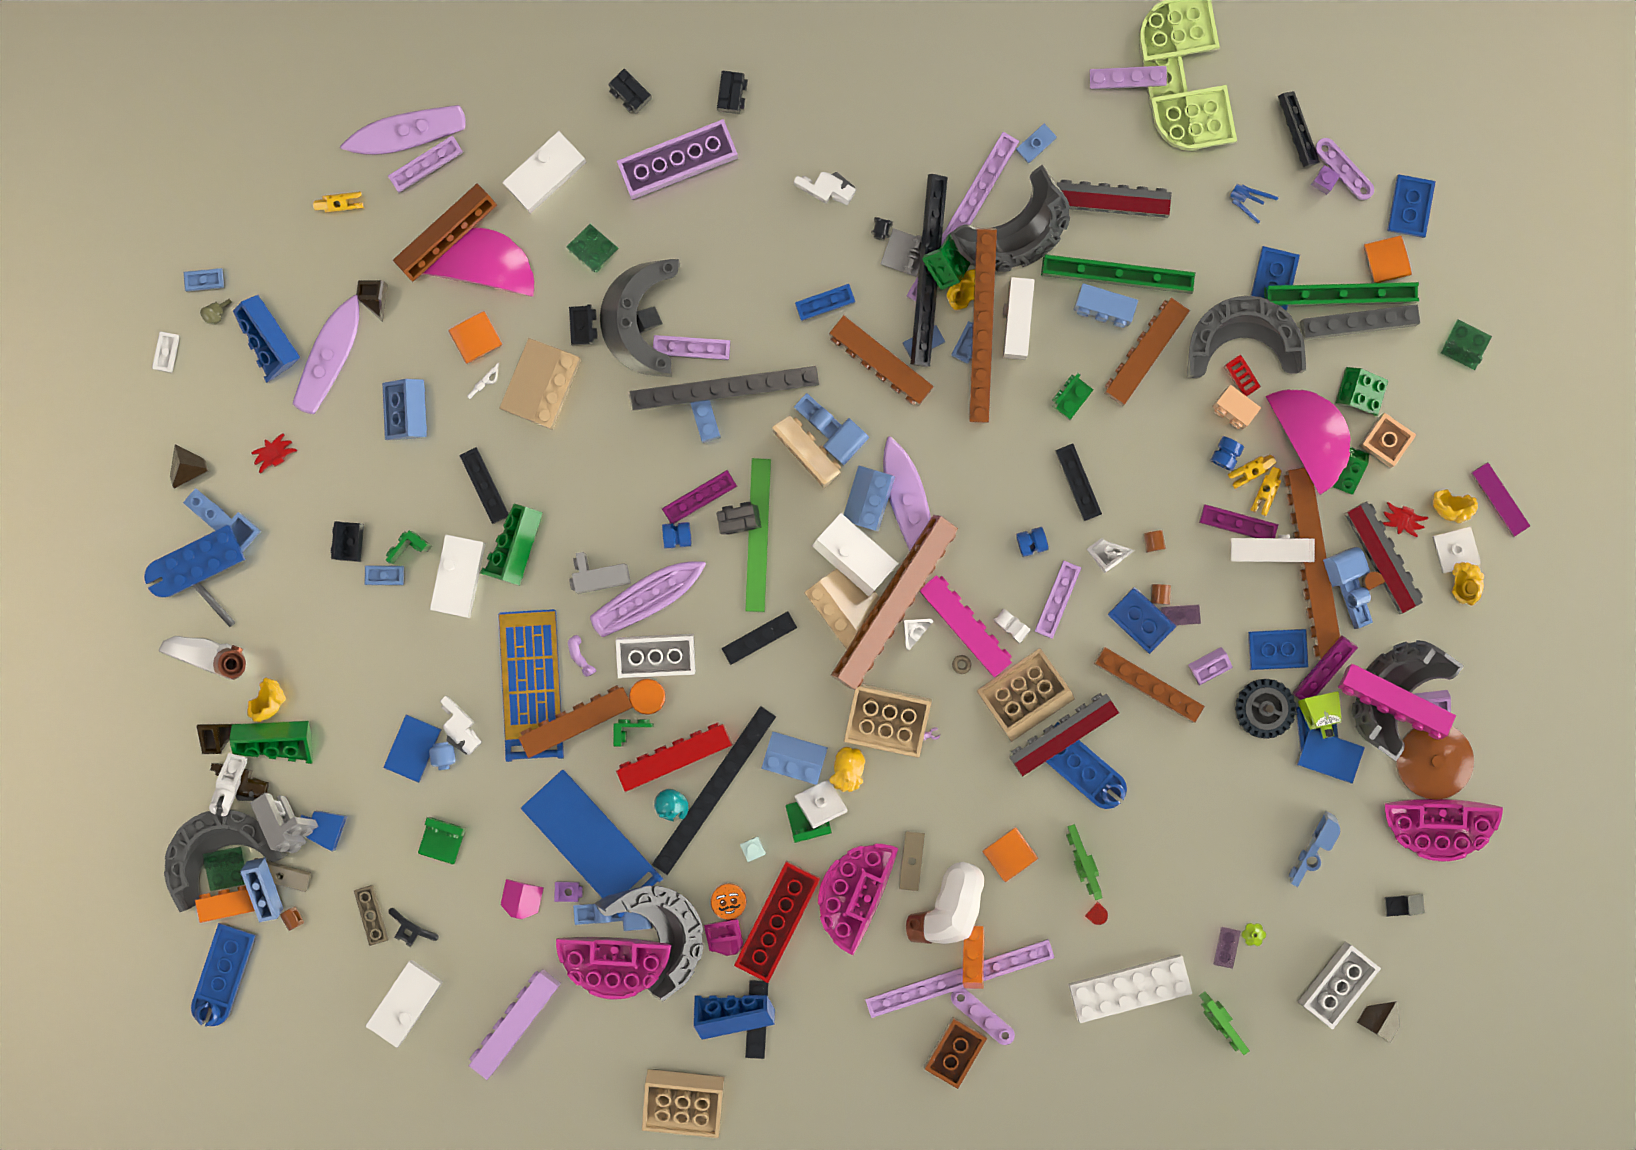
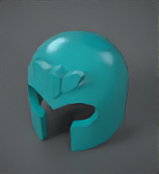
M674 789L661 791L654 800L656 813L663 819L674 822L673 818L677 815L680 819H684L688 813L687 799L683 794Z

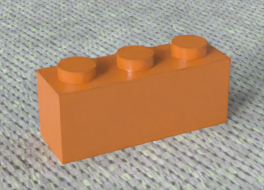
M246 885L237 887L238 891L230 892V889L218 891L219 895L211 896L210 893L199 895V899L195 900L199 922L202 923L255 911Z
M974 926L969 938L964 939V988L984 989L985 931L983 926Z

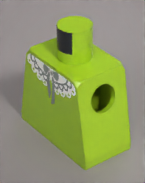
M1336 691L1298 701L1309 729L1320 728L1323 739L1333 737L1332 725L1341 722L1339 692Z

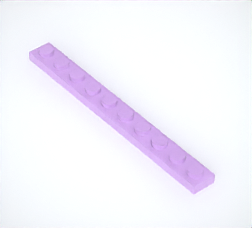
M1002 132L942 234V244L948 234L959 226L971 225L1016 149L1019 140ZM918 277L907 294V297L915 302Z
M1049 939L984 960V981L1055 958ZM963 967L865 999L871 1018L964 988Z

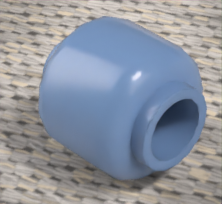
M448 742L433 744V747L429 749L431 765L438 767V770L450 769V765L456 761L454 747L449 745Z

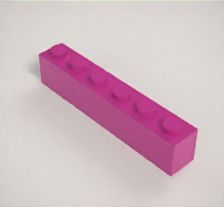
M936 575L919 592L995 678L1012 663L1010 661L1012 656L1006 649L1001 650L997 646L999 641L993 634L989 636L985 632L987 627L980 619L976 621L972 617L974 612L969 606L966 605L964 607L959 602L961 597L955 590L951 592L947 588L949 583L943 576L939 578Z
M1354 664L1346 668L1338 686L1344 694L1354 695L1360 698L1362 703L1372 704L1380 712L1390 713L1394 715L1396 720L1406 721L1412 724L1414 729L1428 732L1429 736L1434 739H1443L1448 736L1456 718L1455 714Z

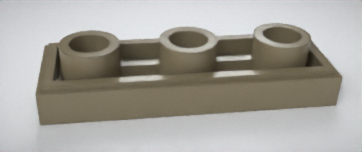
M905 832L899 889L919 891L925 833ZM911 857L915 858L916 862L913 865L908 863V860Z
M266 861L274 884L303 892L307 891L311 872Z
M370 885L354 890L369 946L388 941L374 886ZM369 912L374 914L373 919L368 917Z

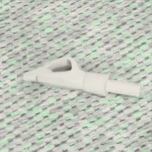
M499 363L474 385L475 388L467 395L469 399L478 391H481L486 384H494L497 381ZM495 373L494 380H489L491 374Z

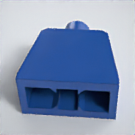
M314 811L312 818L305 815L300 816V818L314 819L318 824V827L312 830L313 833L306 836V838L330 851L336 850L347 819L346 815Z

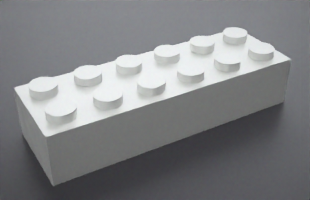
M1180 954L1068 984L1079 1023L1192 994L1184 960Z

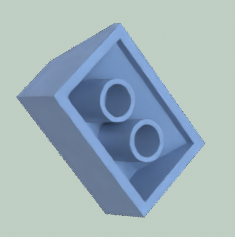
M402 379L382 383L385 440L427 437L424 380Z
M858 466L844 516L855 525L879 531L895 476Z
M772 732L761 769L817 785L828 747Z

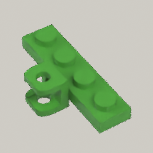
M1075 824L1068 826L1069 834H1066L1069 845H1074L1075 848L1073 851L1074 865L1080 882H1084V878H1087L1088 884H1086L1089 895L1093 894L1095 901L1102 899V892L1096 879L1099 876V872L1092 855L1087 856Z
M1206 991L1201 993L1199 997L1203 1001L1201 1003L1205 1010L1203 1013L1217 1031L1220 1030L1226 1039H1231L1229 1044L1235 1051L1239 1050L1243 1055L1247 1054L1250 1050L1229 1023L1233 1019L1219 1001L1214 1002Z

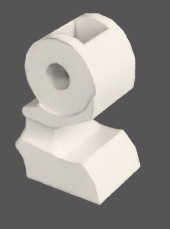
M1003 608L1002 612L993 620L1004 631L1011 633L1013 638L1020 644L1031 629Z

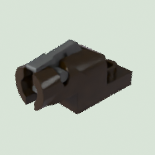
M211 763L210 771H214L215 775L219 776L224 764ZM244 769L239 788L236 792V799L238 801H254L264 793H268L269 782L255 777L251 779L253 770Z

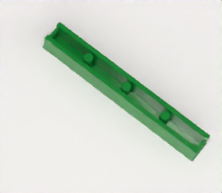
M1046 254L1043 257L1041 276L1188 294H1193L1196 272Z
M1419 282L1264 287V299L1278 306L1419 302Z

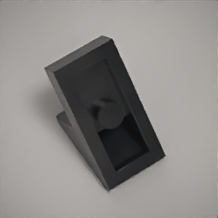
M655 306L637 311L636 319L640 334L663 324Z
M1423 894L1384 897L1386 917L1412 916L1425 913Z

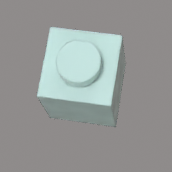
M759 836L740 844L748 862L766 855Z

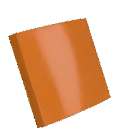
M1401 235L1364 244V250L1369 262V270L1374 283L1412 275Z
M484 311L448 330L466 364L502 346Z
M1016 827L982 851L1004 882L1038 859Z

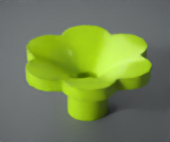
M1248 923L1245 930L1242 931V937L1247 945L1260 946L1262 940L1266 938V932L1263 931L1261 924L1257 923L1254 925Z

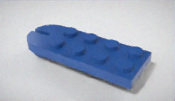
M226 525L153 561L146 568L144 579L146 584H151L162 577V581L148 587V589L155 596L170 597L246 559L230 526Z
M1080 740L1046 761L1048 765L1100 808L1112 809L1121 804L1107 792L1109 789L1122 800L1126 796L1127 785L1123 777Z
M218 923L191 1004L192 1015L200 1025L205 1023L209 1008L212 1009L209 1021L205 1024L206 1027L218 1026L229 1017L256 937L255 934Z

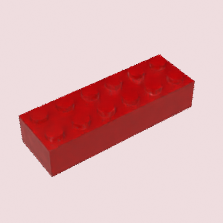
M717 722L708 726V731L704 733L701 730L689 734L691 738L688 740L680 738L672 742V747L667 748L664 745L655 749V754L651 756L646 753L637 757V762L633 764L631 761L619 765L620 769L616 773L624 791L627 792L732 746L733 744L725 725H720Z
M788 861L785 862L734 964L735 967L769 983L821 879L820 877Z

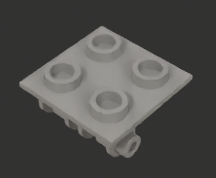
M893 228L881 265L917 277L922 236H914Z

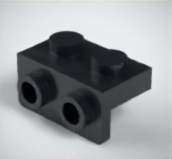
M591 304L569 307L571 345L595 344L594 339H598L597 328L593 326V320H597L596 309H593Z
M334 521L331 559L361 562L364 524Z

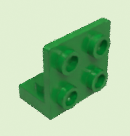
M948 234L940 249L928 253L922 258L941 290L960 283L970 266V262L960 254L951 234Z
M1346 367L1335 403L1341 406L1354 407L1371 415L1378 416L1388 380L1362 368Z
M1079 373L1076 376L1072 374L1064 384L1066 389L1064 391L1060 389L1052 399L1055 402L1052 407L1069 420L1072 419L1094 390L1079 379L1081 376Z
M1350 446L1348 464L1332 487L1353 495L1369 463V453Z
M410 530L408 532L404 531L398 538V545L396 547L392 546L386 553L387 558L385 561L394 564L409 545L420 552L422 550L428 552L432 545L415 532Z
M618 719V723H614L613 747H622L623 743L627 742V731H623L624 727H654V723H650V719H637V723H631V719Z
M797 802L786 804L785 807L794 843L832 833L829 821L813 829Z
M427 817L424 824L426 828L418 854L452 865L455 864L466 828Z

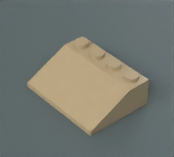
M528 338L499 409L553 430L581 363V358Z
M788 416L772 427L773 433L825 489L841 475V466L835 460L831 461L827 457L829 453L822 445L818 447L814 443L815 437L809 431L806 433L801 428L803 424L796 417Z
M838 569L832 571L804 592L846 649H848L880 599L875 591L870 597L866 595Z
M1041 648L977 690L1011 742L1075 700L1070 688Z
M861 684L854 692L844 742L919 758L932 699Z
M648 1069L645 1081L642 1131L719 1138L724 1077Z

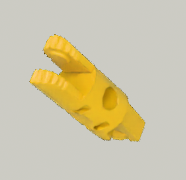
M361 191L322 196L321 200L313 202L314 210H325V213L364 208L363 203L349 204L348 200L361 197Z
M1271 454L1265 457L1260 456L1228 473L1230 479H1233L1243 474V477L1232 484L1234 489L1259 477L1261 474L1268 472V468L1277 462Z
M1273 466L1269 475H1265L1251 511L1256 512L1261 501L1264 500L1266 502L1261 514L1267 516L1281 484V480H1279L1282 473L1281 469Z

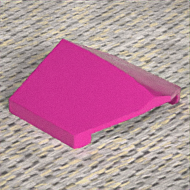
M506 879L500 905L510 917L524 919L537 914L544 887Z
M738 919L723 920L704 925L709 951L725 956L736 955L744 945Z

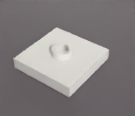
M1471 526L1433 536L1442 573L1451 572L1456 563L1469 562L1474 565L1481 564Z
M829 779L795 795V800L813 829L847 812V808Z

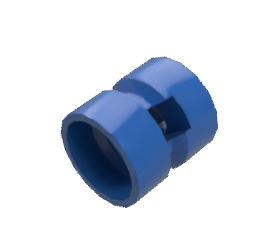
M1222 436L1218 444L1219 451L1214 452L1210 461L1226 470L1233 471L1237 463L1236 457H1240L1245 447L1231 438Z
M689 522L678 523L677 526L673 523L662 524L664 549L675 548L676 545L680 547L691 546Z
M1042 526L1032 529L1031 533L1024 531L1016 534L1022 557L1033 555L1034 551L1040 553L1049 550Z

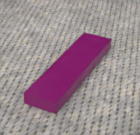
M1488 462L1471 473L1513 537L1530 527V524Z
M726 470L663 507L662 510L670 524H675L733 490L737 485L729 471Z
M1206 504L1203 506L1199 523L1252 538H1275L1279 525Z
M1341 635L1293 691L1294 696L1300 700L1317 696L1357 650V645Z

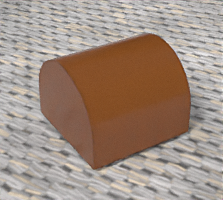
M1163 530L1143 534L1146 553L1166 549Z
M1370 572L1362 578V586L1368 591L1385 583L1383 576L1378 572Z
M1152 584L1151 603L1170 605L1171 585Z
M295 906L280 914L288 931L304 923Z

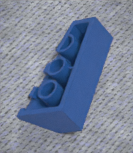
M259 295L241 301L233 310L243 334H247L249 338L248 345L250 349H254L259 359L256 361L259 368L262 367L266 374L264 376L266 383L292 367L300 358Z
M717 995L709 996V998H702L701 996H695L694 1028L701 1040L775 1025V1009L767 995H744L743 998H736L734 995H728L727 998H718Z

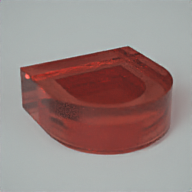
M1097 901L1085 914V917L1095 925H1102L1108 919V912Z

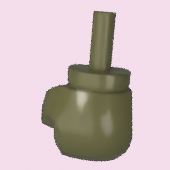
M228 299L220 305L216 301L203 307L200 310L201 317L207 324L219 323L222 319L221 314L224 313L222 308L232 303V301Z

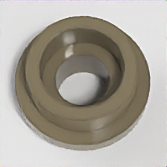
M965 655L955 657L952 662L953 670L958 674L969 672L971 669L970 659ZM960 661L965 662L964 668H959L958 663Z

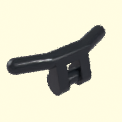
M395 908L388 910V913L401 924L394 938L406 942L408 947H412L418 935L432 941L439 939L438 934L412 923ZM406 929L412 932L411 936L404 933Z

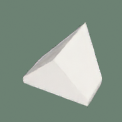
M1103 538L1087 548V551L1104 573L1135 551L1105 541Z
M932 619L903 621L905 646L908 651L934 622Z

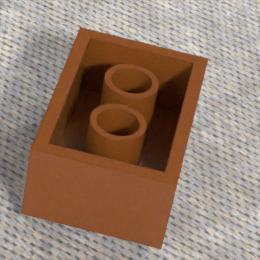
M952 1017L924 1065V1070L958 1089L986 1042L987 1037Z

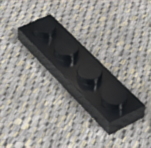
M1295 91L1278 95L1280 107L1283 109L1286 124L1290 129L1293 143L1296 146L1299 160L1303 167L1320 163Z
M1072 443L1055 450L1083 521L1102 515L1074 444Z
M475 447L459 455L491 523L495 524L507 518L509 514L478 448Z
M787 611L721 649L730 665L797 629V626Z
M749 980V995L768 996L769 983L761 980ZM766 1026L747 1030L745 1058L765 1059Z

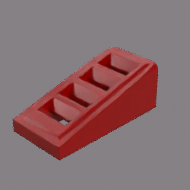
M1241 354L1223 366L1240 392L1246 397L1261 387ZM1240 363L1241 366L1233 371L1232 367ZM1244 369L1245 373L1237 377L1236 374ZM1248 375L1250 379L1241 384L1240 380ZM1253 382L1254 385L1247 390L1244 389L1246 385Z

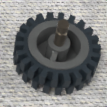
M1258 679L1250 682L1239 692L1235 706L1236 719H1238L1239 725L1243 727V730L1250 735L1264 739L1275 738L1284 734L1294 722V716L1297 712L1295 707L1297 705L1294 701V695L1291 694L1290 689L1286 688L1283 683L1272 679Z

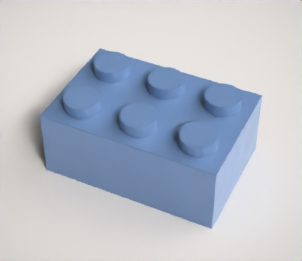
M1083 283L1080 287L1074 310L1080 316L1088 317V315H1091L1097 321L1106 323L1108 320L1114 322V326L1124 328L1131 324L1138 300Z

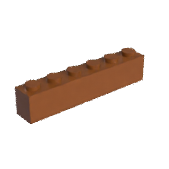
M476 183L393 259L394 263L412 282L415 281L493 210L497 204Z
M1170 298L1169 301L1164 300L1159 307L1161 313L1158 317L1155 315L1148 323L1150 328L1147 333L1143 331L1137 339L1140 342L1136 348L1132 347L1126 356L1129 359L1125 364L1120 363L1115 371L1118 373L1115 379L1110 378L1104 386L1107 389L1104 394L1122 406L1126 404L1190 312L1189 309L1173 298Z
M844 315L830 331L829 335L832 337L830 340L838 347L840 345L846 348L845 352L849 356L859 358L861 360L860 364L867 370L873 369L876 372L875 376L883 382L887 380L892 384L890 388L898 394L902 392L906 395L905 399L913 406L915 404L920 406L934 386Z
M1106 647L1102 648L1094 662V665L1192 723L1197 721L1205 707Z
M616 685L607 690L608 694L604 696L598 694L590 698L591 702L586 705L581 702L573 706L574 711L569 713L563 711L555 715L556 719L551 722L547 719L538 723L539 728L532 730L530 727L520 732L522 736L518 738L528 759L633 708L624 688H619Z

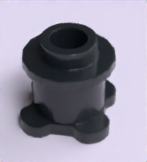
M875 217V226L871 234L874 235L875 239L884 241L885 238L890 237L888 233L890 227L893 226V221Z

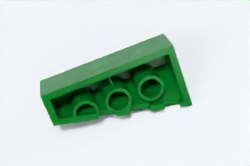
M513 504L503 525L505 529L502 534L498 535L495 541L497 546L493 553H489L487 557L489 562L486 568L482 567L480 574L520 586L543 512Z
M309 721L232 724L229 741L232 754L250 757L265 755L269 759L275 760L276 757L288 758V761L296 762V759L306 760L305 763L308 764L313 762L312 734Z

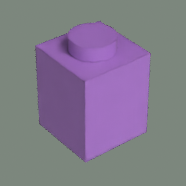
M1324 165L1311 185L1327 195L1339 179L1340 174Z

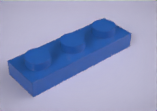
M846 284L795 302L801 321L853 304L855 299L850 285Z

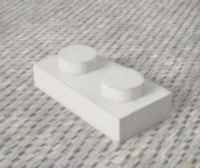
M159 332L152 369L169 373L173 372L179 335Z

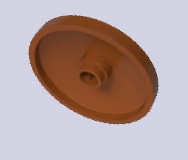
M1451 727L1448 736L1443 739H1434L1429 736L1428 732L1413 728L1402 739L1405 747L1396 761V768L1401 781L1411 792L1423 798L1438 800L1451 797L1466 786L1473 772L1474 755L1469 741L1459 730Z

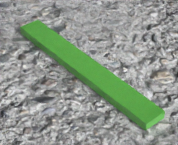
M752 458L750 502L758 506L762 527L749 530L745 610L749 612H765L771 459Z

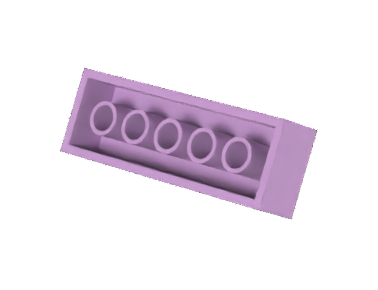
M722 119L617 160V163L633 200L738 159V154L725 121Z
M544 969L540 972L536 971L528 981L530 986L528 988L525 986L519 992L517 1003H511L504 1012L507 1014L505 1019L501 1017L493 1027L495 1032L493 1034L489 1033L482 1041L483 1048L481 1050L478 1048L469 1058L472 1061L469 1067L486 1080L494 1073L560 986L561 982Z

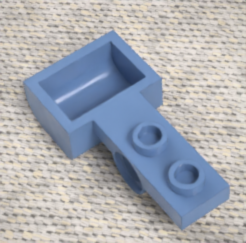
M808 393L794 406L802 416L829 439L823 447L843 466L870 438L850 418L841 425Z
M196 488L183 502L215 531L229 525L242 552L261 532L256 525L239 512L233 518H230L218 505Z
M1353 547L1323 559L1332 587L1340 586L1354 629H1359L1373 623L1367 603L1371 600V595L1365 587H1361L1358 579L1370 572L1364 552L1359 547Z
M1325 811L1306 851L1302 850L1298 857L1300 862L1289 873L1292 885L1298 887L1307 870L1316 871L1320 868L1321 859L1317 852L1320 847L1327 851L1333 848L1340 835V826L1335 815ZM1309 857L1317 858L1314 864H1308L1306 861Z
M595 904L573 905L575 925L623 921L624 931L652 929V923L638 913L624 912L625 915L620 918L617 914L611 916L602 915Z

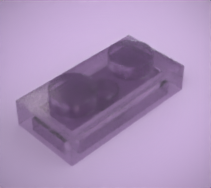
M1199 604L1160 607L1161 612L1176 626L1201 624Z
M1221 926L1213 962L1214 965L1233 969L1241 933L1240 930Z

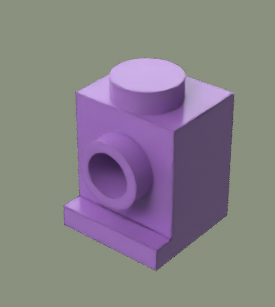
M556 881L554 902H578L579 898L583 897V886H579L580 882ZM568 888L572 890L570 896L565 894V890Z

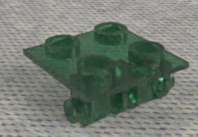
M591 224L566 246L570 253H573L579 261L581 260L592 272L596 273L619 249Z
M1457 319L1441 354L1476 370L1478 364L1483 359L1482 356L1492 336Z
M241 846L203 854L204 868L206 869L210 891L245 885L240 872L245 865Z

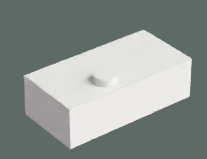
M558 131L506 178L503 184L531 214L587 162L563 134Z
M1011 277L1008 303L1004 304L1003 315H1006L1003 358L1026 360L1028 356L1035 279Z
M842 513L838 515L812 545L813 548L869 597L898 565L893 558Z
M445 535L430 610L467 618L471 617L486 543Z
M1278 535V538H1231V561L1314 562L1315 539H1290V535Z
M694 634L616 638L618 678L694 675L696 672Z
M1345 941L1299 999L1298 1003L1328 1027L1334 1029L1381 968Z
M413 960L409 961L366 1024V1027L398 1048L444 981Z

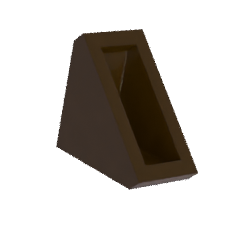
M358 280L356 293L358 300L383 322L388 284L382 280Z
M176 444L174 446L170 479L174 489L208 471L204 458Z
M232 724L197 725L202 754H221L230 740Z
M1397 1001L1366 1006L1357 1023L1391 1043L1400 1027Z

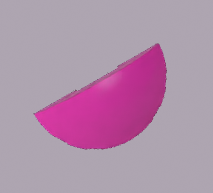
M472 228L422 273L531 297L534 294V275L523 250L504 234L485 228Z
M1287 389L1267 395L1266 398L1291 441L1319 495L1323 494L1338 481L1340 474L1346 468L1349 461L1351 438L1343 415L1329 400L1311 391Z
M1416 799L1385 803V813L1389 827H1391L1396 839L1402 846L1417 853L1419 857L1428 860L1454 861L1465 858L1467 854L1475 850L1479 851L1489 842V838L1494 831L1498 830L1502 819L1503 807L1463 800Z
M874 844L853 848L830 866L822 880L818 895L822 925L833 939V942L851 955H854L879 905L898 851L897 847Z
M613 937L556 939L557 954L560 963H563L567 970L568 977L577 986L580 985L588 990L589 994L604 999H626L650 988L666 968L671 952L670 944L639 939Z

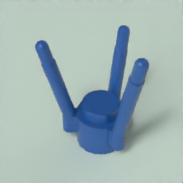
M1236 184L1230 195L1234 199L1232 203L1239 206L1256 223H1260V220L1241 201L1245 202L1249 198L1262 205L1264 204V201L1249 193L1278 200V197L1249 188L1243 184L1242 186Z

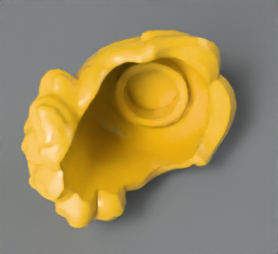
M975 269L966 271L960 283L950 286L947 298L954 310L967 308L969 302L974 300Z
M1448 489L1436 491L1433 496V507L1442 518L1448 521H1455L1456 523L1470 520L1471 516L1477 512L1478 503L1475 497H1471L1468 494L1464 497L1452 496Z
M1469 562L1456 563L1452 570V574L1455 575L1452 593L1459 603H1467L1473 606L1481 598L1484 587V574L1480 572L1478 565Z
M267 677L264 678L259 684L258 697L248 701L247 716L252 718L254 722H262L274 716L278 712L280 705L285 701L286 698L283 690L277 681Z
M844 747L835 756V774L830 777L829 781L833 784L834 788L840 789L842 792H852L858 789L863 782L860 777L863 773L865 759L859 749Z

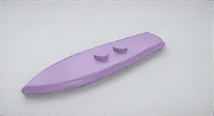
M459 105L390 116L359 129L340 148L360 154H386L406 150L465 129V115Z
M357 295L346 300L333 312L322 327L312 347L293 400V405L302 412L316 413L350 353L359 322V301Z
M889 436L887 437L884 449L883 473L895 476L889 501L910 551L930 521L931 516L925 491L915 465L904 449Z
M699 561L678 563L644 577L590 616L593 628L601 637H605L662 610L681 597L695 583L706 563Z

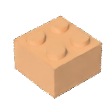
M1229 385L1212 406L1218 416L1221 418L1225 416L1230 420V425L1242 430L1250 424L1261 409L1260 406L1232 385Z
M1383 413L1359 446L1392 468L1397 464L1416 434L1386 413Z

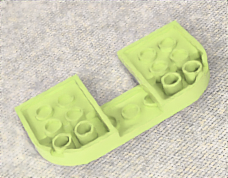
M1164 0L1158 3L1146 15L1139 33L1143 66H1167V86L1147 87L1153 120L1158 133L1168 144L1186 151H1195L1201 148L1237 142L1227 85L1188 92L1181 57L1182 55L1220 48L1211 0Z

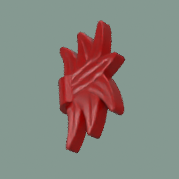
M280 434L272 443L265 439V447L251 452L252 455L259 454L254 462L255 465L263 462L259 469L260 474L269 466L274 465L276 467L285 461L284 458L287 455L298 451L294 448H286L292 444V441H281L285 434Z
M1387 502L1389 509L1394 514L1384 511L1383 514L1390 521L1382 523L1385 526L1397 527V534H1401L1405 530L1410 535L1418 537L1414 530L1425 527L1415 521H1424L1429 517L1419 516L1414 513V509L1402 506V508H1398Z

